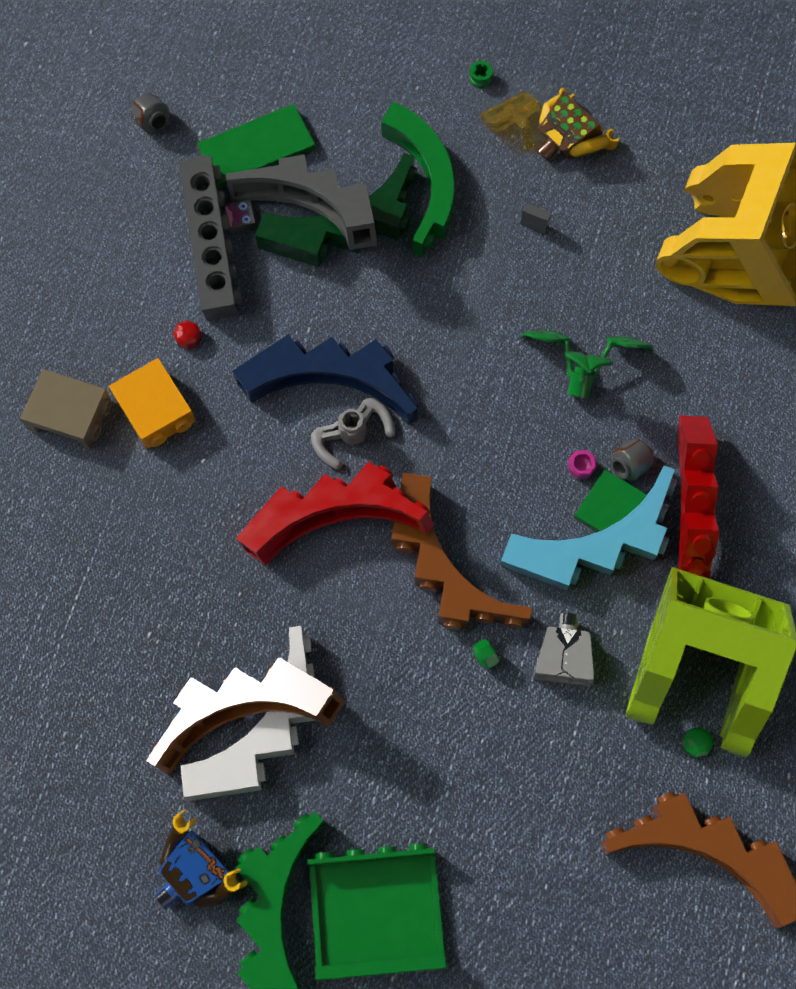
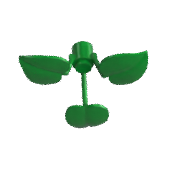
M549 330L528 331L522 333L520 339L532 337L542 341L557 342L565 348L567 377H570L567 394L582 398L590 397L592 382L596 381L600 368L613 365V361L606 358L611 348L618 346L645 348L650 354L654 350V346L631 337L612 336L606 337V341L609 342L601 356L585 355L580 352H571L569 342L572 341V338L558 332ZM572 360L578 364L575 366L574 370L572 367Z

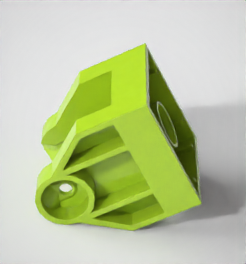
M672 567L647 638L625 716L640 723L654 724L660 707L674 680L686 645L738 661L740 663L720 736L723 738L722 749L746 758L773 712L796 650V628L790 605Z

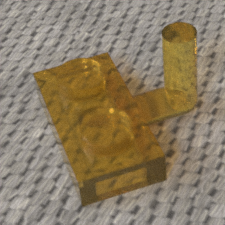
M523 91L480 114L482 123L494 133L503 131L508 126L516 123L520 126L524 147L531 149L535 146L531 124L527 118L539 111L540 106L539 101L528 92Z

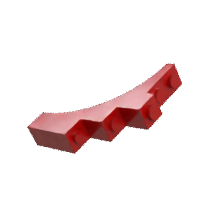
M679 415L676 437L681 481L678 569L710 579L712 559L716 556L719 528L715 518L719 487L714 474L718 444L709 417Z
M368 461L348 485L338 477L334 480L324 474L305 497L296 490L290 492L281 486L241 531L236 540L246 553L266 566L281 550L301 536L320 527L340 521L362 518L385 519L409 525L425 534H428L434 524L429 516L430 510L419 501L413 503L403 491L396 487L392 479L393 474L383 465L377 467Z

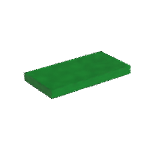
M294 104L197 143L202 157L211 155L214 166L219 165L222 181L218 182L219 189L228 186L226 181V174L277 166L279 165L278 159L304 155L316 150L315 143Z

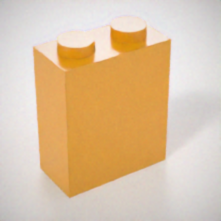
M159 358L109 385L114 398L146 450L162 445L168 437L188 430L192 423L196 422L192 410Z

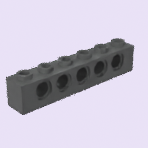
M211 155L179 161L201 310L206 321L239 315L238 305L242 304L239 288L234 287L233 280L238 279L235 263L230 262L229 255L234 254L231 238L226 237L225 230H230L227 213L223 214L222 206L226 205L223 189L218 187V182L222 181L219 165L214 166ZM209 186L206 190L199 191L201 187ZM212 210V213L209 215H202L205 211ZM209 235H217L212 240H206ZM214 259H221L218 264L210 265ZM225 284L222 289L213 290L216 285Z

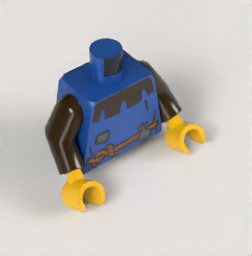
M185 809L174 816L173 827L165 841L160 857L161 867L158 872L167 881V884L154 897L164 909L169 908L179 897L190 907L195 905L198 908L219 905L236 890L248 884L247 880L240 883L236 880V874L241 869L238 868L229 872L193 830L188 832V829L197 823V819L193 817L188 823L185 822Z

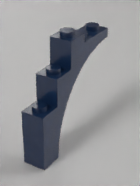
M288 334L232 371L235 382L251 403L271 392L290 386L310 383L337 384L357 389L377 398L393 409L407 425L417 420L418 403L412 394H406L402 390V384L393 372L394 356L391 350L386 345L382 347L377 339L350 356L346 346L343 343L338 344L333 337L307 353L300 341L294 342Z

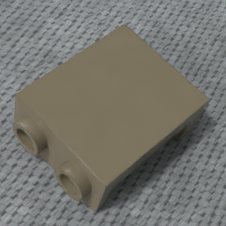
M42 369L20 420L27 430L38 433L40 428L78 440L84 447L90 449L93 441H97L100 436V424L104 416H108L112 407V401L105 388Z

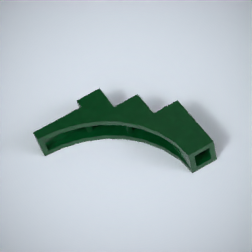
M404 153L390 177L381 187L369 195L376 234L399 240L401 232H406L409 226L410 216L407 215L406 204L409 190L407 188L409 183H414L418 168L414 167L413 155ZM264 213L255 235L258 249L316 267L320 266L322 258L326 259L328 257L331 246L358 254L360 252V249L349 250L347 241L339 228L323 215L285 217Z

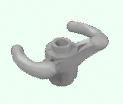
M372 397L364 399L357 410L348 409L339 415L338 421L334 424L317 427L311 433L313 448L325 464L338 470L342 467V462L326 450L324 441L341 439L350 445L361 443L366 438V422L372 412L378 413L381 417L385 435L391 438L395 435V425L390 412L377 399Z

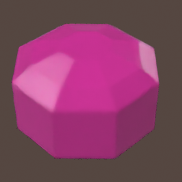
M588 450L575 451L568 460L569 473L577 480L589 479L596 471V457Z

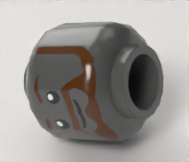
M151 93L142 94L131 105V118L143 131L157 133L167 126L170 117L169 108L156 95Z
M636 438L629 439L611 455V468L617 477L627 481L637 480L650 471L654 465V455L651 446Z

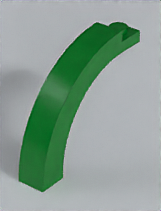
M392 101L381 121L382 137L398 144L414 156L428 179L431 191L428 210L412 239V253L423 257L426 249L430 250L433 247L436 237L444 240L448 231L454 202L453 170L448 153L434 130L417 114Z

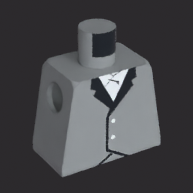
M561 613L559 628L547 627L533 679L591 686L594 680L591 635L588 631L577 630L578 615Z

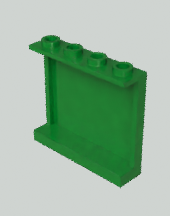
M427 843L409 845V850L397 851L396 846L378 848V853L365 854V849H354L346 851V856L334 857V852L316 853L315 859L308 860L316 957L315 977L317 981L446 969L435 848L428 849Z

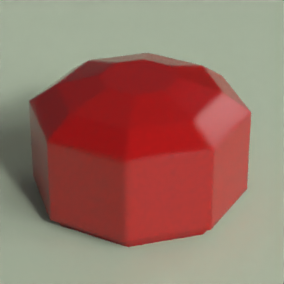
M188 320L177 324L173 332L178 347L186 350L197 347L202 339L197 323Z

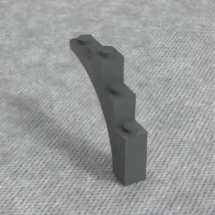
M305 155L278 159L279 165L226 174L231 202L273 200L303 206L325 216L334 223L344 235L349 250L377 246L375 224L366 183L338 187L335 169L308 173Z

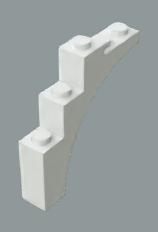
M301 626L289 627L290 651L288 663L315 678L313 663L307 664L306 653L311 652L309 634L304 635ZM267 712L245 737L227 750L205 760L181 766L184 798L187 801L262 790L261 782L266 781L264 763H258V760L294 754L293 746L299 745L297 727H291V724L315 720L295 713Z

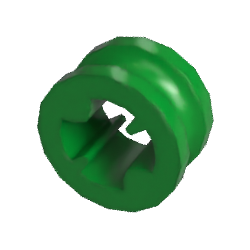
M486 61L474 62L470 67V83L477 88L489 86L492 82V66ZM483 72L486 73V76L481 77V74H483Z

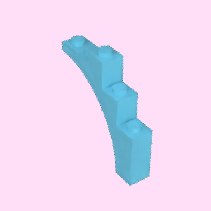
M663 466L655 485L643 501L625 518L602 531L581 538L559 541L531 539L511 533L501 560V566L568 590L570 583L576 585L582 568L577 567V564L610 576L614 568L620 570L625 553L620 551L621 549L654 561L658 553L664 554L669 538L664 536L667 528L656 524V522L662 523L667 511V507L663 506L665 496L671 497L677 480L672 477L675 469Z

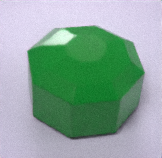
M483 639L474 645V657L481 667L489 671L499 665L500 660L487 640Z
M701 727L689 729L681 741L684 753L694 759L706 757L714 746L711 733Z

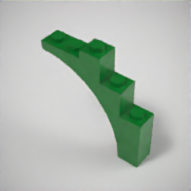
M316 812L310 816L308 813L301 816L293 825L295 830L287 838L282 835L270 846L272 850L270 854L267 855L258 846L255 850L252 847L249 848L238 858L240 864L235 869H241L240 875L248 881V884L260 896L257 901L252 898L246 902L238 911L241 916L236 919L261 949L258 953L254 950L251 951L239 963L242 969L237 974L250 989H300L290 966L284 940V908L287 889L295 866L309 842L325 825Z

